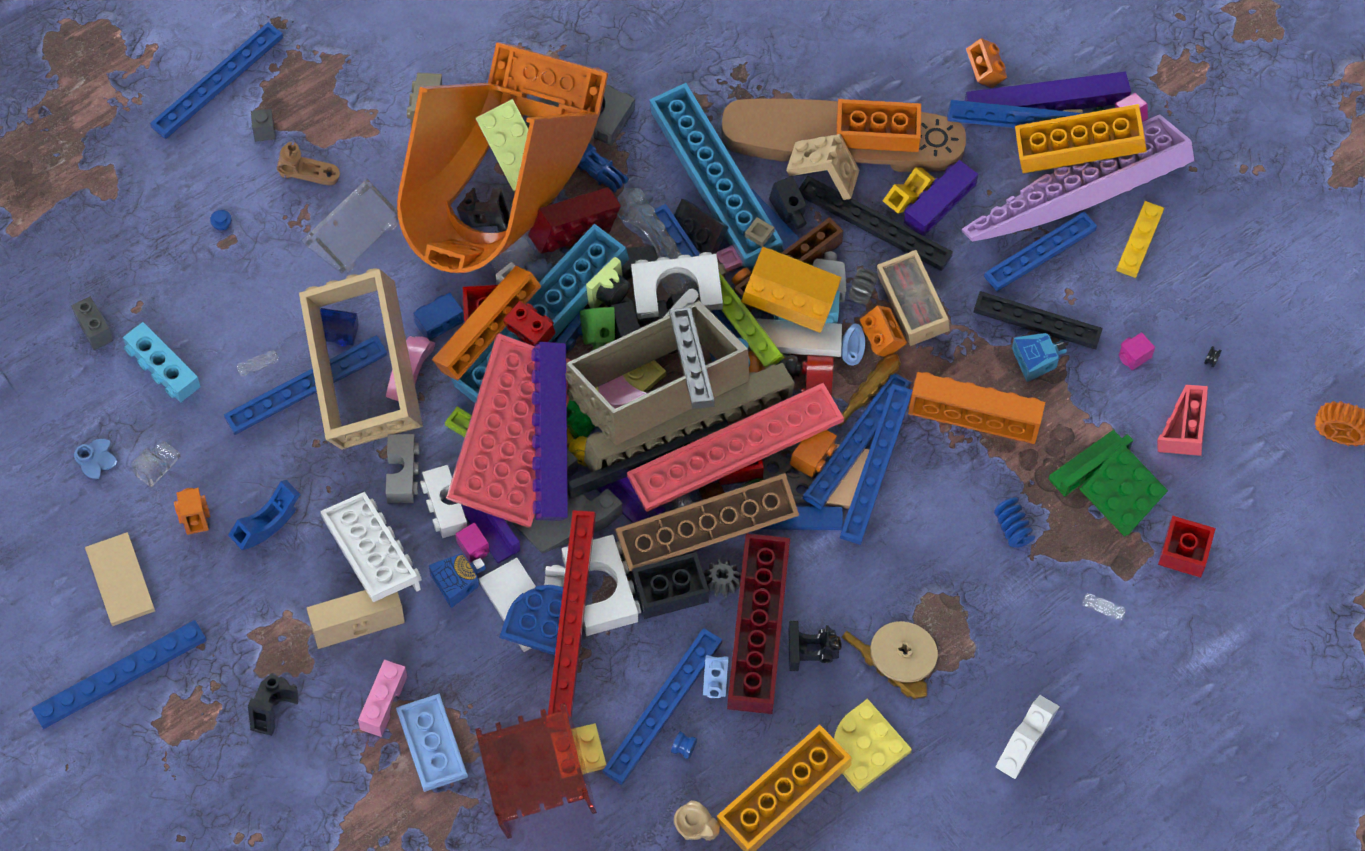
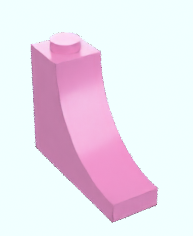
M623 375L598 387L599 393L614 409L647 394L630 385Z

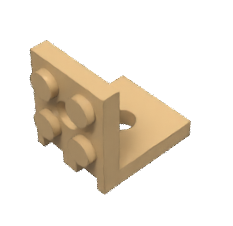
M841 134L795 142L786 170L789 176L828 170L843 200L851 199L859 168Z

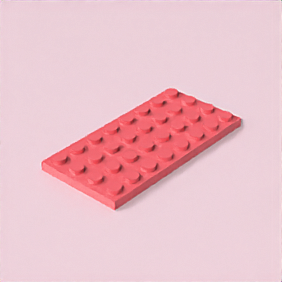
M498 333L446 499L529 528L535 515L533 513V502L536 501V492H533L532 488L533 480L536 479L535 470L532 467L533 457H535V448L532 447V438L535 435V426L532 425V415L535 413V405L532 404V393L535 391V383H532V371L535 370V365L531 359L532 349L535 346ZM566 379V408H567L568 401H569V396H568V394H567V389H569V388H568V381H567V379Z

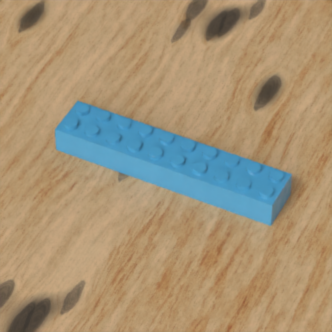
M684 83L650 99L653 117L711 214L729 226L725 237L730 246L733 245L742 260V266L744 268L747 267L749 270L754 268L762 246L746 238L745 232L757 217L771 226L773 225L687 83ZM775 230L763 247L781 253L783 252V242Z
M595 224L539 282L541 288L527 302L537 310L539 315L542 317L546 315L554 322L553 326L556 334L549 342H552L588 304L586 284L614 257L621 261V267L629 260L626 247ZM506 327L500 333L507 337L524 342L519 337L510 332L508 329H506ZM495 339L458 381L451 378L455 388L474 403H476Z

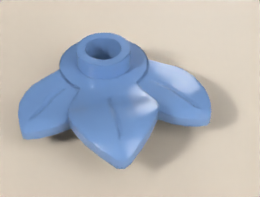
M96 439L89 445L82 444L78 446L75 450V461L81 465L82 472L87 477L99 479L101 470H109L117 465L116 458L107 451L111 444L109 440ZM84 454H89L88 457L82 458Z

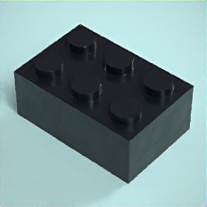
M697 552L632 569V582L644 619L709 603V589Z

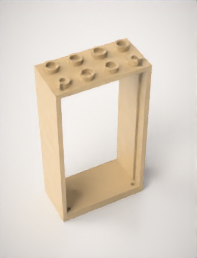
M373 268L361 275H349L344 280H332L324 286L308 287L306 291L300 292V302L326 440L342 450L388 437V434H399L423 427L395 281L382 270ZM378 291L400 410L341 426L320 307Z

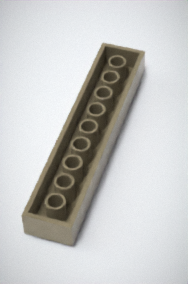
M783 363L770 365L765 370L757 373L751 372L749 373L748 382L715 397V407L690 409L618 445L607 439L603 432L593 433L586 441L584 461L592 473L719 422L727 420L728 424L732 425L791 398L795 383Z

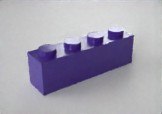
M960 160L954 165L948 166L944 175L941 178L937 177L928 191L924 190L914 204L911 203L904 211V223L916 233L925 236L976 186L978 173Z

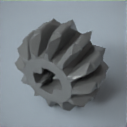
M867 268L858 269L850 289L849 299L859 304L869 303L878 279L877 273Z
M718 559L717 565L710 563L709 569L704 571L709 592L715 591L714 595L716 597L719 593H723V596L726 598L728 592L734 594L736 592L735 588L740 587L739 579L741 578V573L737 571L736 564L730 566L729 560L722 564L721 560Z

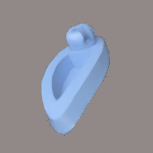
M855 323L848 328L841 341V357L843 361L851 366L859 364L865 351L864 332L862 327Z

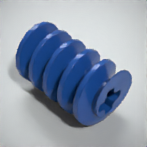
M1017 497L1003 501L994 510V514L998 517L999 524H1001V529L1005 532L1004 536L1008 539L1009 546L1013 548L1023 547L1032 542L1036 537L1034 535L1028 536L1032 533L1033 529L1031 527L1025 528L1029 525V521L1022 520L1026 516L1024 512L1018 513L1022 510V506L1015 505L1019 501Z

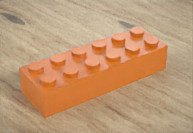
M917 372L908 414L1035 444L1046 402L1034 397H1022L1013 392H1001L992 387L976 386L971 382L955 381L950 377L942 378L928 372Z

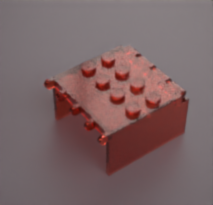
M565 703L560 704L561 712L547 716L546 710L542 709L540 710L541 718L527 722L524 721L523 715L518 716L519 724L502 729L501 723L497 722L495 723L496 731L482 734L480 728L475 729L494 812L497 816L498 824L507 839L512 838L508 821L519 818L517 811L521 810L523 817L541 812L540 804L542 803L545 810L563 806V797L567 798L568 804L585 798L592 814L597 813L577 731L568 714Z

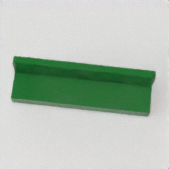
M1112 430L1050 474L1048 479L1065 497L1085 483L1119 445L1124 444L1130 450L1133 439L1128 434L1121 438Z

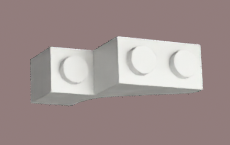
M1039 695L1032 703L1023 722L1014 731L996 768L1016 779L1041 736L1051 724L1060 706Z

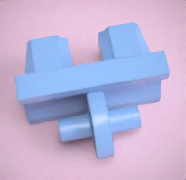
M706 655L703 695H707L709 698L726 697L728 657L717 658Z

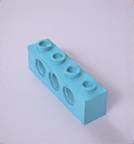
M144 322L123 337L124 349L131 357L135 356L140 367L144 371L148 369L152 373L151 377L158 385L162 383L166 387V393L172 399L175 397L181 403L201 387L198 377ZM172 376H178L175 379H170Z

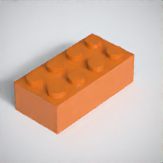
M838 99L836 135L841 134L846 146L852 149L918 152L921 139V103Z

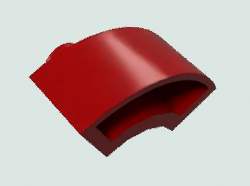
M807 355V362L803 361L802 374L806 375L805 389L801 388V393L824 383L832 397L833 356Z

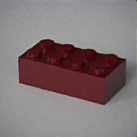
M607 187L539 208L534 226L530 229L528 236L538 251L543 254L554 252L564 246L574 245L594 224L608 234L617 218L621 204Z

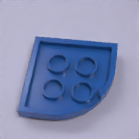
M541 585L519 595L507 612L499 638L555 655L563 587Z

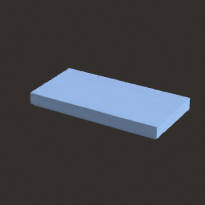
M440 693L396 707L424 792L468 778Z

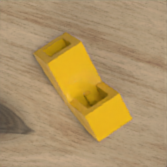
M915 167L904 184H894L883 202L895 212L902 213L909 204H914L918 200L919 195L924 190L928 191L931 188L935 178L922 167Z

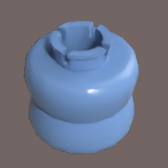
M544 258L529 261L524 265L525 270L532 272L538 282L552 269L551 263L547 264Z

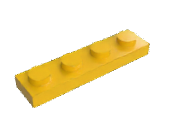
M1144 201L1116 271L1134 278L1137 277L1163 214L1164 207Z

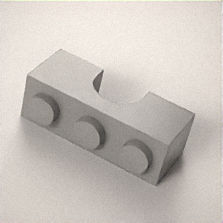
M388 434L389 464H400L403 466V469L395 474H386L387 503H414V495H418V482H415V475H419V462H415V455H419V442H415L414 434Z

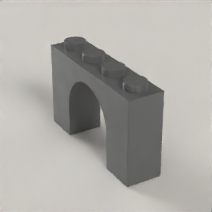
M606 84L602 101L604 111L597 120L593 138L612 146L635 110V98ZM541 98L539 101L559 107L560 104L558 102H554L544 98Z

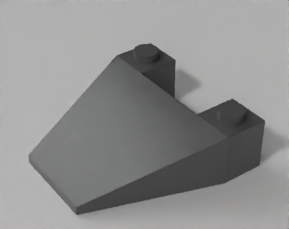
M567 449L568 491V479L578 471V459ZM608 488L592 501L584 494L570 499L567 493L568 518L563 521L536 520L535 514L531 527L528 528L513 523V525L543 554L569 543L573 510L596 513L595 533L607 528L622 515V502Z

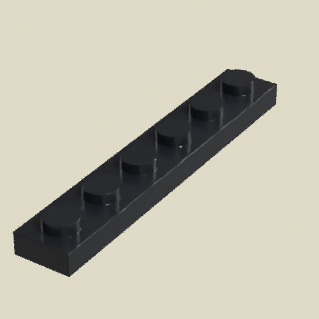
M982 291L978 295L973 311L976 314L1042 334L1047 333L1049 336L1095 350L1103 328Z

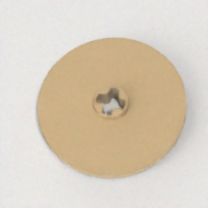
M900 621L886 624L875 633L871 642L870 653L875 666L885 676L899 682H916L924 679L933 671L937 662L938 650L935 641L926 630L913 623ZM901 649H905L907 655H904Z

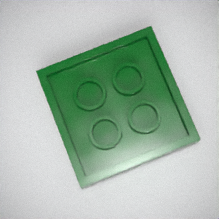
M1124 444L1119 445L1079 489L1124 537L1131 533L1168 492Z

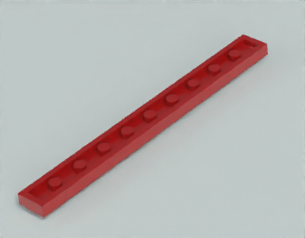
M573 510L547 716V730L570 731L596 519V513L592 511Z

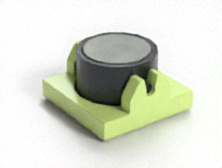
M614 257L586 284L589 307L598 308L602 303L611 307V305L619 304L627 295L630 283L622 277L621 261L618 258Z

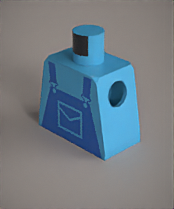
M1047 333L1015 337L1012 344L1013 353L1026 382L1054 370L1059 361L1058 355L1067 352L1063 341L1052 343Z

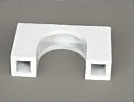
M704 252L695 257L690 255L678 256V259L662 257L653 262L638 260L635 264H631L638 319L659 317L656 295L657 287L663 278L674 273L688 275L696 282L699 289L700 302L709 311L723 309L717 254Z
M613 535L593 540L589 571L598 570L608 573L615 580L617 588L614 594L607 600L585 606L583 627L586 636L637 623L638 614L641 613L638 600L634 601L632 595L635 593L632 580L628 581L626 574H629L626 561H621L620 558L622 554L620 544L615 542ZM568 547L561 548L565 568Z

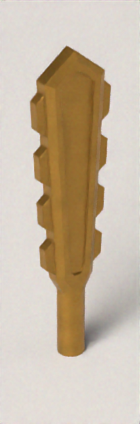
M898 354L885 356L884 359L878 362L876 369L870 372L867 380L862 382L858 387L859 390L850 397L851 400L848 407L841 413L844 417V422L837 424V426L842 427L849 417L861 406L866 405L869 402V398L879 391V387L884 385L889 380V377L899 370L901 362Z
M846 631L842 638L861 652L866 664L874 666L878 674L885 676L878 670L872 660L870 653L871 645L864 644L850 632ZM887 677L888 682L894 687L898 686L901 689V693L907 698L911 697L914 700L927 697V683L924 682V679L916 682H899Z

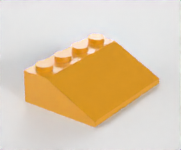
M762 246L741 302L821 333L842 277Z

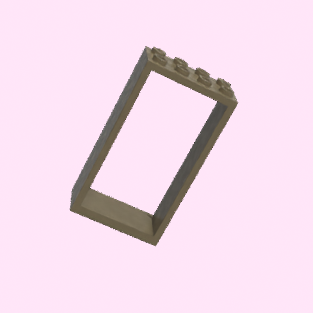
M700 301L685 307H691L700 343L717 359L706 365L713 397L715 398L748 382V348ZM670 316L663 317L566 363L567 373L565 376L568 381L569 389H567V394L570 400L575 401L579 405L580 410L584 414L586 413L591 418L592 423L598 426L604 436L615 445L692 409L685 376L616 409L595 389L676 350L677 345Z

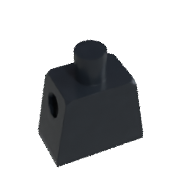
M793 176L775 182L769 200L779 217L786 224L792 222L796 229L804 227L807 222L803 215L807 206Z

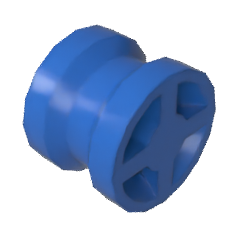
M680 731L675 738L671 753H680L684 758L689 759L695 748L697 738H689Z

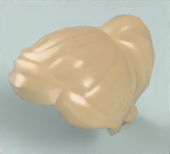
M691 800L676 810L674 825L685 840L704 838L711 841L719 835L720 824L718 820L714 817L712 818L707 808L700 802Z

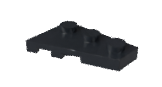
M681 199L674 214V217L700 253H717L729 226L686 199Z

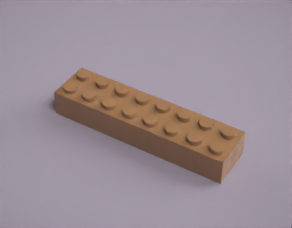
M784 473L614 530L629 572L633 568L660 562L797 517L799 513L786 474Z

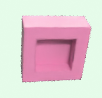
M733 245L716 253L718 262L723 263L727 272L742 266V260Z

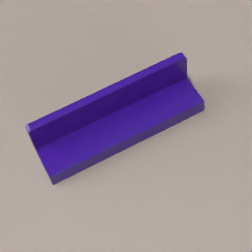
M628 477L596 489L601 494L608 488L622 502V514L632 523L666 512L662 506L646 512Z
M461 504L464 515L470 525L475 523L489 543V552L497 563H501L520 552V541L504 519Z

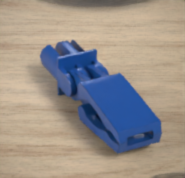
M590 143L588 144L577 168L581 171H587L591 177L598 181V185L603 184L615 193L617 189H620L623 184L628 182V177L613 166L612 160L609 161L605 157H601L596 152V148Z

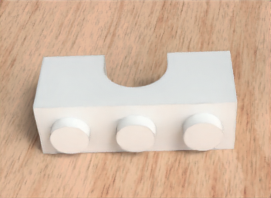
M448 465L422 472L423 481H420L423 494L427 493L429 500H426L430 513L434 512L435 519H432L435 531H440L442 539L456 535L457 532L467 527V521L461 504L447 505L442 502L443 498L448 494L452 481Z

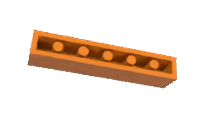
M515 266L433 357L432 361L443 374L458 381L493 342L496 335L500 334L506 327L503 319L519 301L526 304L541 288L540 283L532 272Z

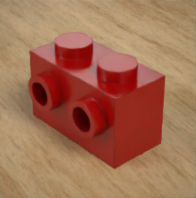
M519 301L503 319L506 329L532 346H536L539 342H549L556 334L553 326L554 322L546 315L543 317L539 315L537 310L529 303L525 305Z

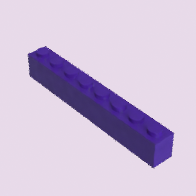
M1125 71L968 91L965 94L964 101L1057 111L1084 110L1086 108H1102L1115 105L1116 102L1131 95V88Z
M539 342L532 349L531 359L535 365V370L532 371V383H535V391L532 393V404L535 405V413L532 415V425L535 426V435L532 438L535 457H533L532 467L535 470L536 477L532 485L533 492H536V501L533 502V513L536 514V520L563 521L568 518L566 343Z

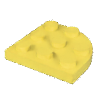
M868 699L850 711L841 720L834 736V740L852 757L851 766L842 774L858 793L912 751L910 746Z

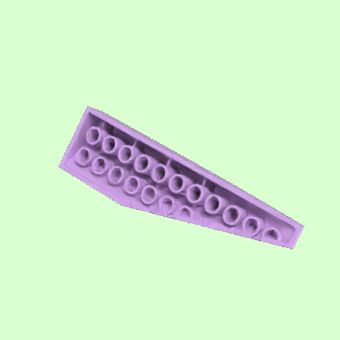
M1159 114L1142 122L1147 152L1054 168V173L1043 175L1020 190L1021 194L1019 196H1011L1006 200L1007 203L1005 205L994 207L991 209L990 215L979 217L962 228V232L973 242L1032 228L1087 209L1193 162L1192 141Z

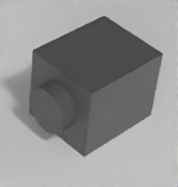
M272 109L251 111L255 142L276 140Z

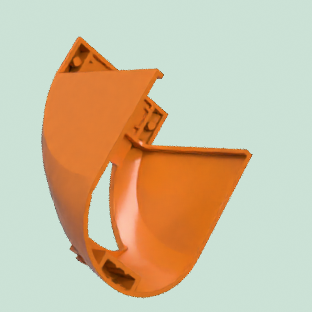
M496 42L488 83L420 87L397 198L399 224L405 240L414 253L424 262L441 271L465 273L483 267L515 244L534 226L539 208L552 205L578 166L594 132L609 73L599 67L591 68L526 50L522 46ZM527 94L560 103L559 107L529 99ZM513 99L522 118L524 115L529 116L526 122L530 123L509 223L507 230L504 232H483L464 224L455 215L451 204L467 185L490 148L476 118Z

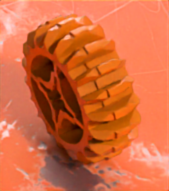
M1332 401L1320 407L1315 417L1316 430L1319 431L1320 435L1326 436V439H1330L1333 442L1347 446L1353 445L1358 447V445H1365L1364 408H1359L1358 405L1354 406L1350 403H1343L1342 401L1339 403Z

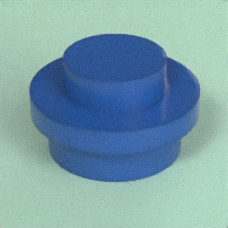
M217 210L210 217L211 225L217 230L227 229L232 221L230 213L225 210Z

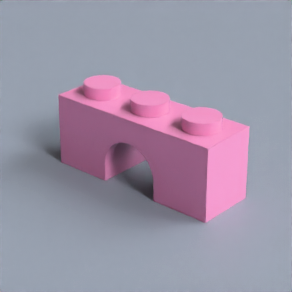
M387 660L383 661L358 719L360 730L382 737L390 719V708L394 697H399L407 679L405 666Z

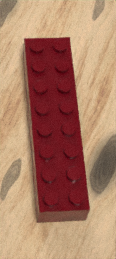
M746 533L728 693V710L773 714L790 538Z

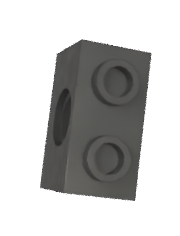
M91 296L71 305L74 316L93 350L113 341L109 327Z

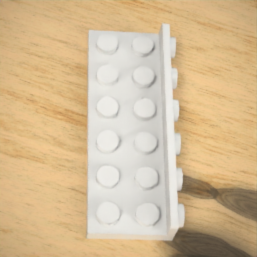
M363 492L320 511L324 522L372 602L413 585L416 592L421 590L419 581L422 579L417 568L413 569L409 555L403 554L404 550L400 541L394 540V532L390 526L386 527L384 515L382 512H377L378 508L374 499H369L366 493Z

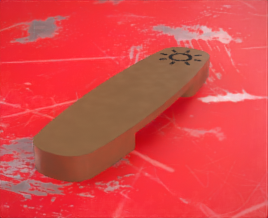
M743 99L729 103L723 112L722 142L727 149L735 153L781 162L788 161L795 142L836 135L838 101L809 99ZM921 112V139L918 152L848 149L856 163L890 164L891 168L898 172H912L915 167H922L927 172L946 171L951 164L954 165L958 160L962 161L966 145L965 128L960 122L947 121L945 116Z

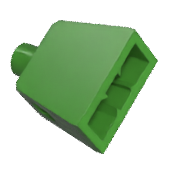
M614 307L591 308L580 311L584 345L593 344V350L615 340Z

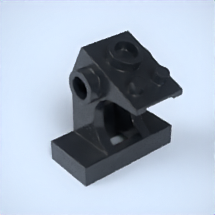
M475 188L466 193V197L457 207L460 219L464 224L471 227L497 226L499 232L507 230L510 213L501 188H493L490 200L487 202H480L478 200Z
M789 621V671H799L800 661L831 663L833 659L839 658V650L842 648V643L835 630L826 625V628L819 630L818 634H803L799 632L798 621ZM807 644H820V650L807 651Z
M274 673L266 677L260 683L254 699L251 698L248 704L250 730L272 736L275 730L273 705H277L281 701L298 704L297 686L295 684L289 685L285 678L278 677Z

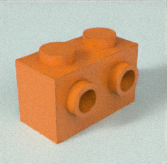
M980 38L966 48L977 82L993 88L1007 78L1005 64L1000 58V50L995 43Z
M877 305L860 319L863 326L862 330L868 337L871 349L876 355H892L907 343L890 308Z
M186 488L181 492H176L178 501H174L175 511L178 515L179 523L184 524L186 534L208 531L207 518L211 516L205 495H200L199 488Z

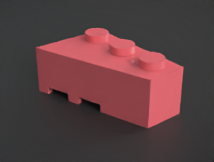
M1185 385L1171 417L1168 418L1166 426L1157 440L1158 452L1202 456L1208 386Z

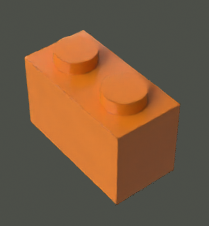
M824 430L801 441L792 454L790 465L811 478L816 471L820 473L826 464V457H831L837 448V445H835L837 435Z

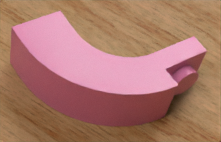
M409 336L406 342L414 384H416L421 366L425 359L434 351L435 342L429 341L428 338L422 336ZM392 370L386 397L398 401Z

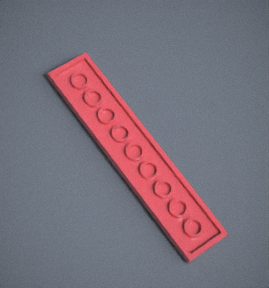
M822 383L627 472V477L646 512L840 424L844 422V417L826 386Z

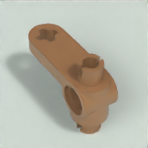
M288 142L280 150L277 171L281 177L284 178L285 175L286 178L294 177L324 185H334L338 182L340 171L337 166L301 157V151L296 143L292 145V142ZM327 172H331V177H327Z

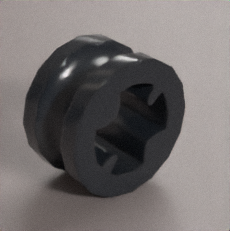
M1212 346L1204 364L1210 363L1211 367L1214 368L1222 350H1215V347Z

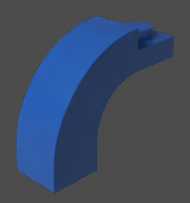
M288 480L280 481L269 501L256 513L237 519L228 536L241 550L264 542L291 518L296 511L294 505L301 494Z

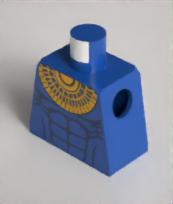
M458 554L429 565L430 576L450 608L454 607L479 587L476 574L486 570L481 558L469 563L463 554Z

